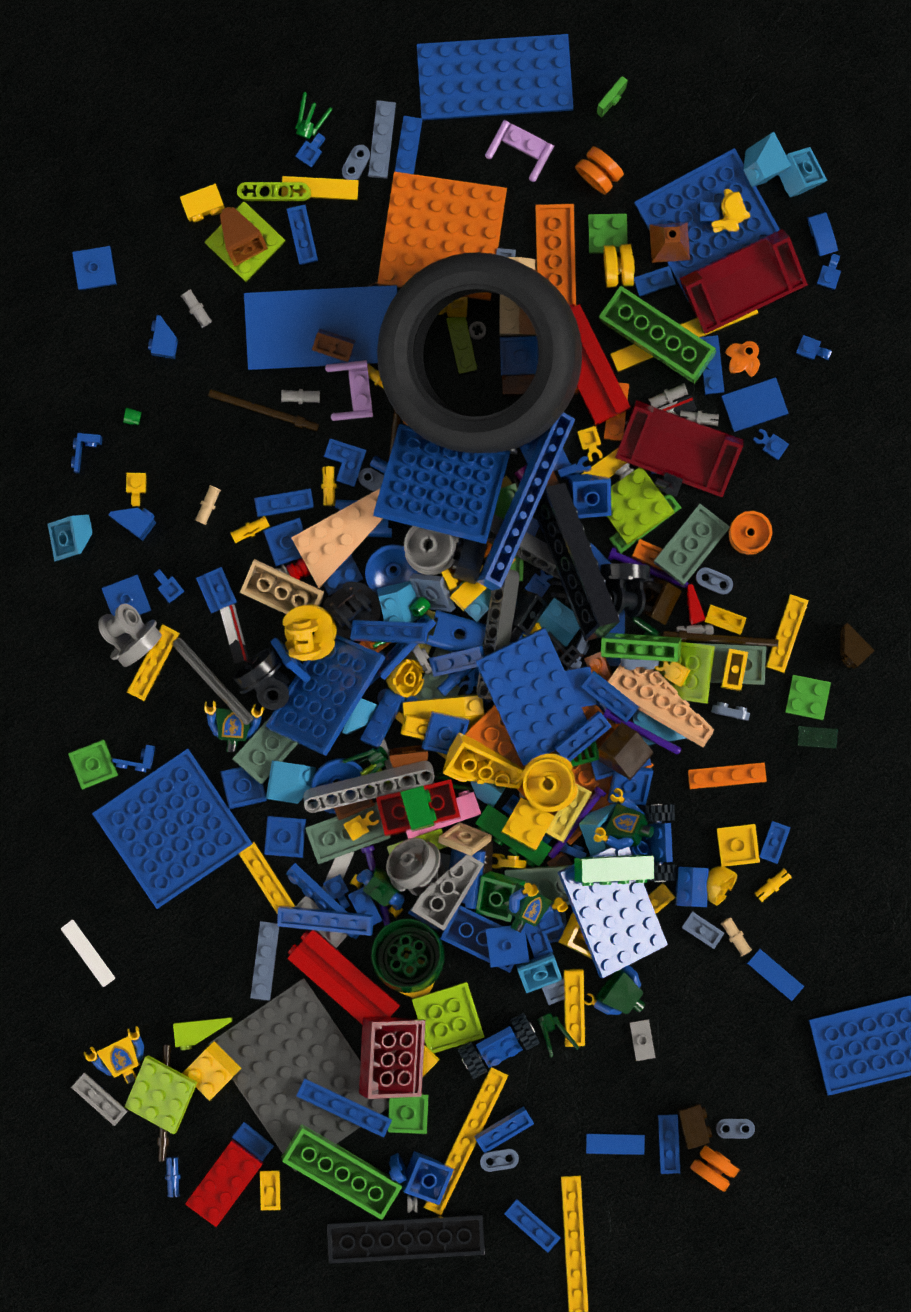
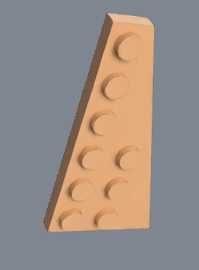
M380 489L292 537L318 588L325 583L382 521L383 518L373 516Z
M619 665L608 682L639 706V711L696 744L704 747L712 736L714 729L689 707L690 704L678 695L676 689L658 671L644 669L643 667L627 670L624 669V666Z

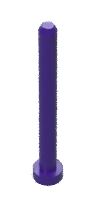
M613 547L607 559L610 561L615 559L622 563L647 565L616 552L617 549ZM650 566L651 575L682 588H687L688 582L683 586L667 573Z
M606 708L603 714L606 719L608 718L618 724L622 722L648 740L675 754L680 753V747L629 720L626 723Z
M597 786L593 789L595 793L585 804L564 843L558 840L548 853L550 858H555L578 828L579 823L587 816L600 797H605L607 793Z
M374 845L361 848L362 853L366 855L371 872L376 866L373 855ZM378 903L384 926H387L391 923L388 907Z

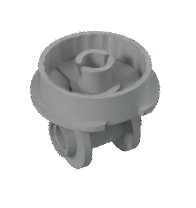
M412 526L406 534L404 541L406 560L419 573L425 575L441 574L442 571L453 566L456 543L459 542V537Z
M121 604L116 608L115 616L106 614L99 619L98 623L102 637L116 647L111 653L110 658L112 660L117 659L123 667H127L139 660L155 646L162 636L155 627L157 624L155 620L144 624L137 610L129 604Z
M410 838L401 842L393 849L386 864V871L392 885L399 891L409 889L415 896L420 895L425 891V887L432 885L446 873V869L440 861L441 856L438 848L433 843L426 842L421 838Z

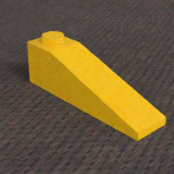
M477 693L402 702L404 719L407 714L429 720L431 712L434 711L469 719L467 730L484 715L483 699L479 698Z
M459 732L449 748L443 774L461 782L474 781L477 784L489 783L496 786L519 789L523 783L522 773L524 769L480 742Z

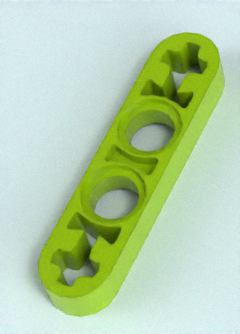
M244 182L238 186L237 194L244 201H306L311 196V189L302 182ZM247 187L249 190L256 192V197L254 193H247V196H245L242 191ZM268 187L270 190L269 194L262 197L260 195L261 188ZM281 187L288 188V194L284 197L279 196L278 193ZM292 187L295 191H300L301 187H303L306 193H303V196L299 193H293Z

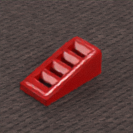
M690 584L687 586L689 622L690 626L703 622L706 618L694 586Z

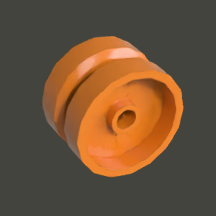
M593 146L587 153L588 160L581 159L575 168L593 188L606 195L613 187L611 181L618 182L624 173L613 159L599 148Z
M745 511L738 515L731 523L728 532L732 547L745 555H753L763 551L771 541L773 534L772 525L768 518L756 511ZM752 529L753 536H749L747 531Z
M704 1145L700 1151V1156L708 1163L705 1164L699 1159H695L690 1168L725 1192L730 1183L722 1174L725 1173L729 1177L735 1178L740 1169L733 1165L724 1155Z

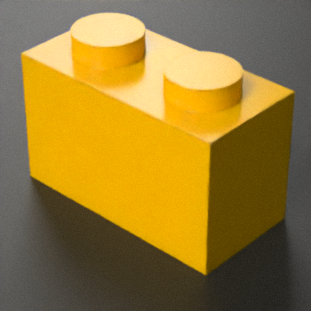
M216 184L180 197L189 222L192 220L193 222L201 221L204 219L203 216L208 214L214 216L221 213L222 209H224Z
M728 649L721 688L741 691L748 652Z

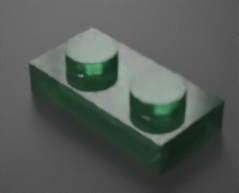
M799 726L797 746L836 749L838 729Z

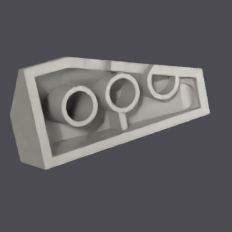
M468 854L465 855L420 894L411 911L439 929L445 930L484 864Z

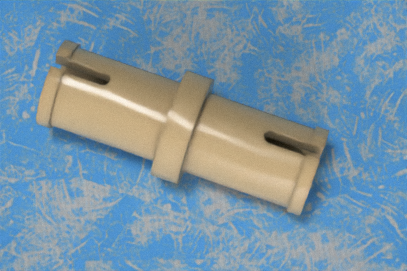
M209 486L204 501L200 503L202 506L195 518L196 521L207 524L212 509L216 507L214 504L221 492L220 489Z
M731 917L721 923L730 937V942L734 943L741 956L752 950L744 939L743 932L738 930Z

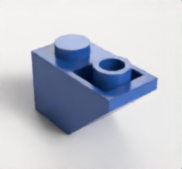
M157 315L156 320L152 322L151 331L154 332L153 339L149 340L148 350H151L152 356L175 359L178 339L163 318Z

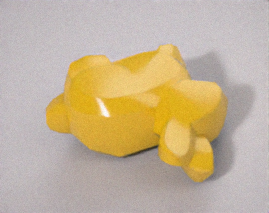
M730 189L724 190L725 196L721 203L724 218L714 220L711 223L714 233L724 229L729 232H737L739 230V223L750 218V214L746 211L739 192H733Z

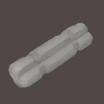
M712 624L676 627V632L684 630L687 633H714Z

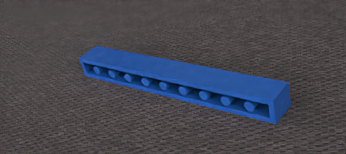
M564 412L540 436L476 581L492 591L501 588L573 426L575 419Z

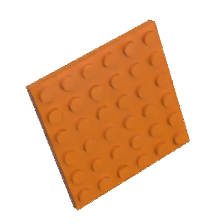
M394 172L377 284L386 286L397 285V288H402L417 272L440 259L463 253L480 252L496 254L499 246L507 188ZM475 293L463 297L490 301L492 293Z

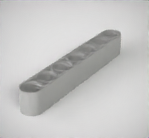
M420 761L311 788L304 792V807L308 812L315 813L429 785L434 781L433 766L428 761ZM424 771L429 772L428 774H421ZM405 776H410L408 779H403Z

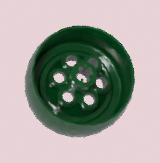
M400 919L391 922L378 933L373 942L371 961L376 975L387 987L398 992L415 993L428 988L438 979L445 961L444 948L438 934L429 925L414 919ZM409 939L408 944H402V940ZM417 943H421L423 945V948L421 950H417L415 948V945ZM394 947L398 948L396 954L391 953ZM405 951H412L408 959H405V956L402 957ZM418 958H425V962L419 964L417 962ZM395 961L400 962L399 968L393 967ZM412 966L414 970L412 973H407L406 968Z

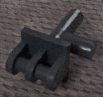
M666 472L663 480L657 478L655 485L660 487V491L677 497L683 478Z
M549 631L548 635L556 653L560 651L563 654L559 658L560 661L571 669V665L576 663L577 659L583 655L573 645L568 649ZM568 656L570 659L566 662L564 659Z

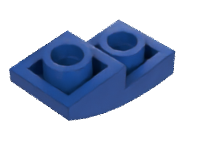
M824 212L808 217L811 236L814 237L818 255L823 256L838 251L827 213Z

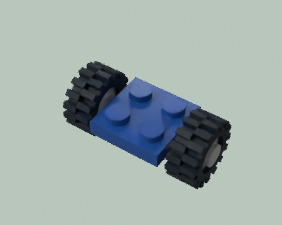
M655 804L640 806V810L644 813L647 822L656 821L653 824H647L648 826H653V836L651 838L642 837V841L649 848L647 855L654 856L655 863L654 879H647V881L666 882L668 880H678L677 865H661L663 862H673L671 823H661L659 821L675 820L674 805Z
M524 1013L510 1020L516 1030L515 1033H513L509 1026L476 1044L479 1050L478 1053L471 1041L457 1048L463 1063L473 1079L487 1072L481 1059H484L490 1068L522 1051L523 1049L518 1042L519 1038L526 1051L540 1044L531 1023H529Z

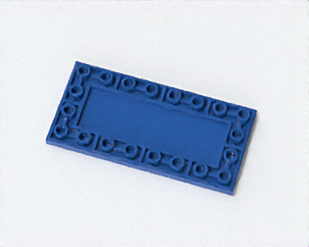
M397 285L244 293L248 370L315 367L345 363L346 361L312 350L319 329L356 340L349 362L367 360V364L378 363L377 347L380 328L385 313L397 294Z

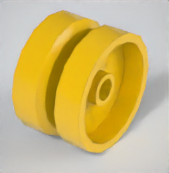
M621 244L619 247V257H617L614 245L604 246V271L607 288L617 287L618 275H620L621 283L624 287L634 285L635 265L631 244Z

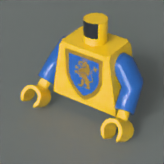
M138 1026L135 1027V1033H131L127 1029L128 1037L97 1051V1053L93 1047H90L93 1053L87 1055L84 1052L86 1059L108 1076L113 1075L117 1077L123 1074L127 1084L135 1081L137 1076L133 1068L140 1065L144 1054V1044L140 1037Z

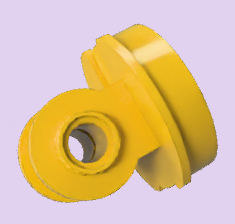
M311 604L301 605L290 610L284 617L283 625L285 626V636L287 639L285 645L289 650L288 653L291 658H296L300 661L318 660L327 656L334 648L337 627L334 618L326 609Z
M542 754L532 759L526 765L522 773L523 789L532 806L542 811L554 812L562 810L572 803L578 793V786L575 785L574 774L571 770L573 766L568 759L557 754Z

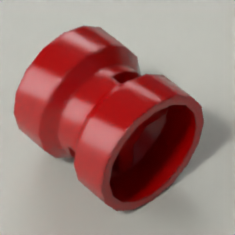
M303 558L297 560L296 565L289 564L286 566L290 576L300 580V576L307 577L311 575Z

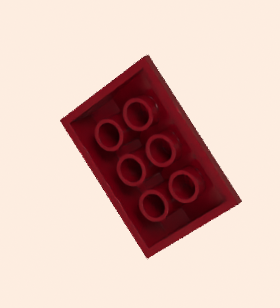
M363 1017L360 1095L367 1099L421 1097L426 1020Z

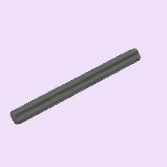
M181 638L176 639L173 642L175 649L245 725L250 724L253 721V716Z

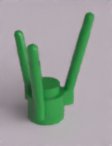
M304 92L295 129H297V135L310 139L311 136L315 137L317 130L328 117L332 108L330 107L313 128L314 124L310 122L316 107V103H313L307 119L302 122L307 93Z

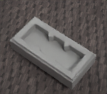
M649 1019L630 1022L636 1061L655 1058Z

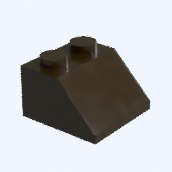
M650 576V578L654 579V582L643 583L646 602L641 615L666 625L681 594V590L666 581Z
M847 623L841 627L840 655L843 657L841 661L848 668L852 667L854 669L869 657L874 650Z
M621 722L599 748V762L631 780L652 756L653 751L637 731Z
M698 1103L678 1108L677 1112L686 1147L693 1149L710 1143L709 1138L712 1137L710 1126L705 1125L704 1119L707 1118L705 1107H701V1104Z

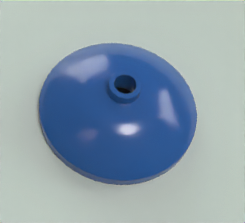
M390 544L377 549L368 559L365 568L367 584L377 596V588L410 581L409 578L413 573L422 574L409 565L405 557L404 546L399 544ZM392 566L397 568L395 571H390Z
M345 758L330 760L316 771L312 779L311 788L331 784L335 779H338L339 782L359 777L363 769L354 761L342 763V760ZM333 808L324 810L326 812L335 814Z

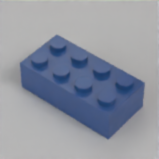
M459 905L440 939L490 963L486 929L503 926ZM514 964L499 966V968L510 973Z

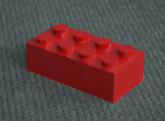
M451 779L424 786V790H429L432 802L428 803L429 808H434L437 821H433L434 825L461 819ZM401 792L376 797L385 836L411 831Z
M232 1140L185 1204L217 1227L264 1162Z

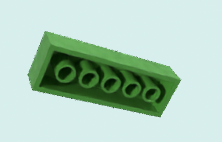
M622 286L619 287L599 316L600 322L694 384L716 354L715 347Z
M303 1124L300 1125L282 1155V1162L381 1220L402 1188V1184H399L397 1181L394 1182L390 1175Z

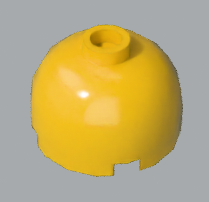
M403 659L386 678L388 687L392 692L408 698L409 696L417 695L424 684V679H422L423 667L416 660Z
M722 866L712 868L708 873L707 900L716 906L719 905L727 897L725 894L728 889L731 891L737 874L731 869Z

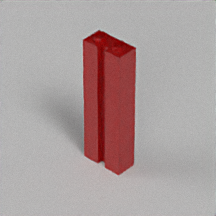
M571 304L569 306L576 318L582 343V365L577 389L596 426L629 410L630 405L580 304L577 306Z
M307 930L301 936L303 941L299 946L294 944L287 952L290 955L287 959L362 1025L363 1017H391L400 1006L315 930L311 932Z

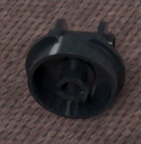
M632 563L601 564V575L605 579L607 590L612 596V602L618 614L624 609L629 617L641 615L646 602L643 583L654 582V579L650 578V566ZM623 583H626V591H624Z
M359 582L344 583L343 588L337 590L324 601L323 608L335 620L337 627L336 635L346 639L351 637L353 620L379 621L381 614L380 602L375 592L367 585Z
M272 647L264 649L249 659L235 673L233 679L241 688L239 690L241 694L255 689L257 699L263 707L277 710L288 702V688L291 681L284 672L278 670L282 665L280 662L282 659Z

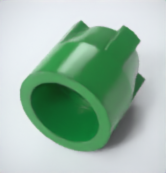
M126 408L123 423L139 425L141 412Z
M419 597L409 609L414 617H421L430 609L431 605L426 598Z

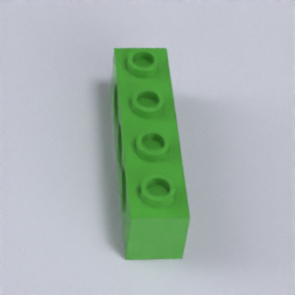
M608 633L605 637H602L601 657L678 662L681 656L680 637Z

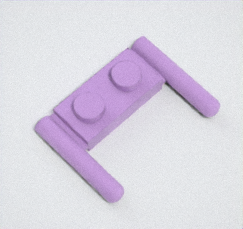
M503 120L485 157L492 159L500 142L503 141L519 151L538 159L529 176V180L535 182L554 146Z
M367 360L327 364L325 366L327 372L349 370L353 411L331 414L332 421L373 417Z

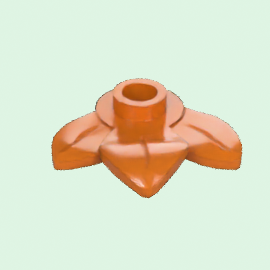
M755 342L734 343L726 349L725 353L732 357L729 364L731 373H739L745 370L751 377L757 373L760 362L757 358L759 347ZM746 348H752L753 353L747 354Z

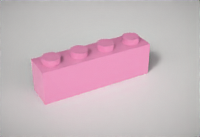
M467 790L458 793L459 797L456 798L461 819L436 824L435 826L415 832L407 831L408 839L481 815L474 792L470 793Z

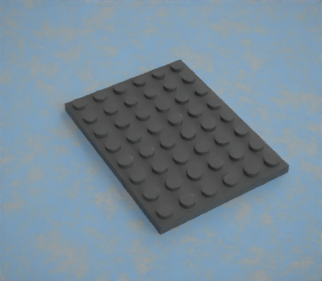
M305 978L209 1043L210 1046L215 1041L242 1068L232 1080L282 1154L301 1124L335 1144L360 1128V1126L297 1097L296 1095L304 1078L378 1113H382L389 1108V1102L386 1098L367 1099L359 1094L361 1061Z

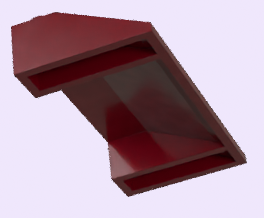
M783 229L679 278L704 334L808 285L791 239Z
M636 400L615 458L663 476L667 472L683 478L682 483L723 497L743 448V439Z

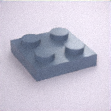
M414 573L410 576L409 579L417 598H426L431 605L430 610L452 612L456 608L453 600L450 598L451 595L444 577Z

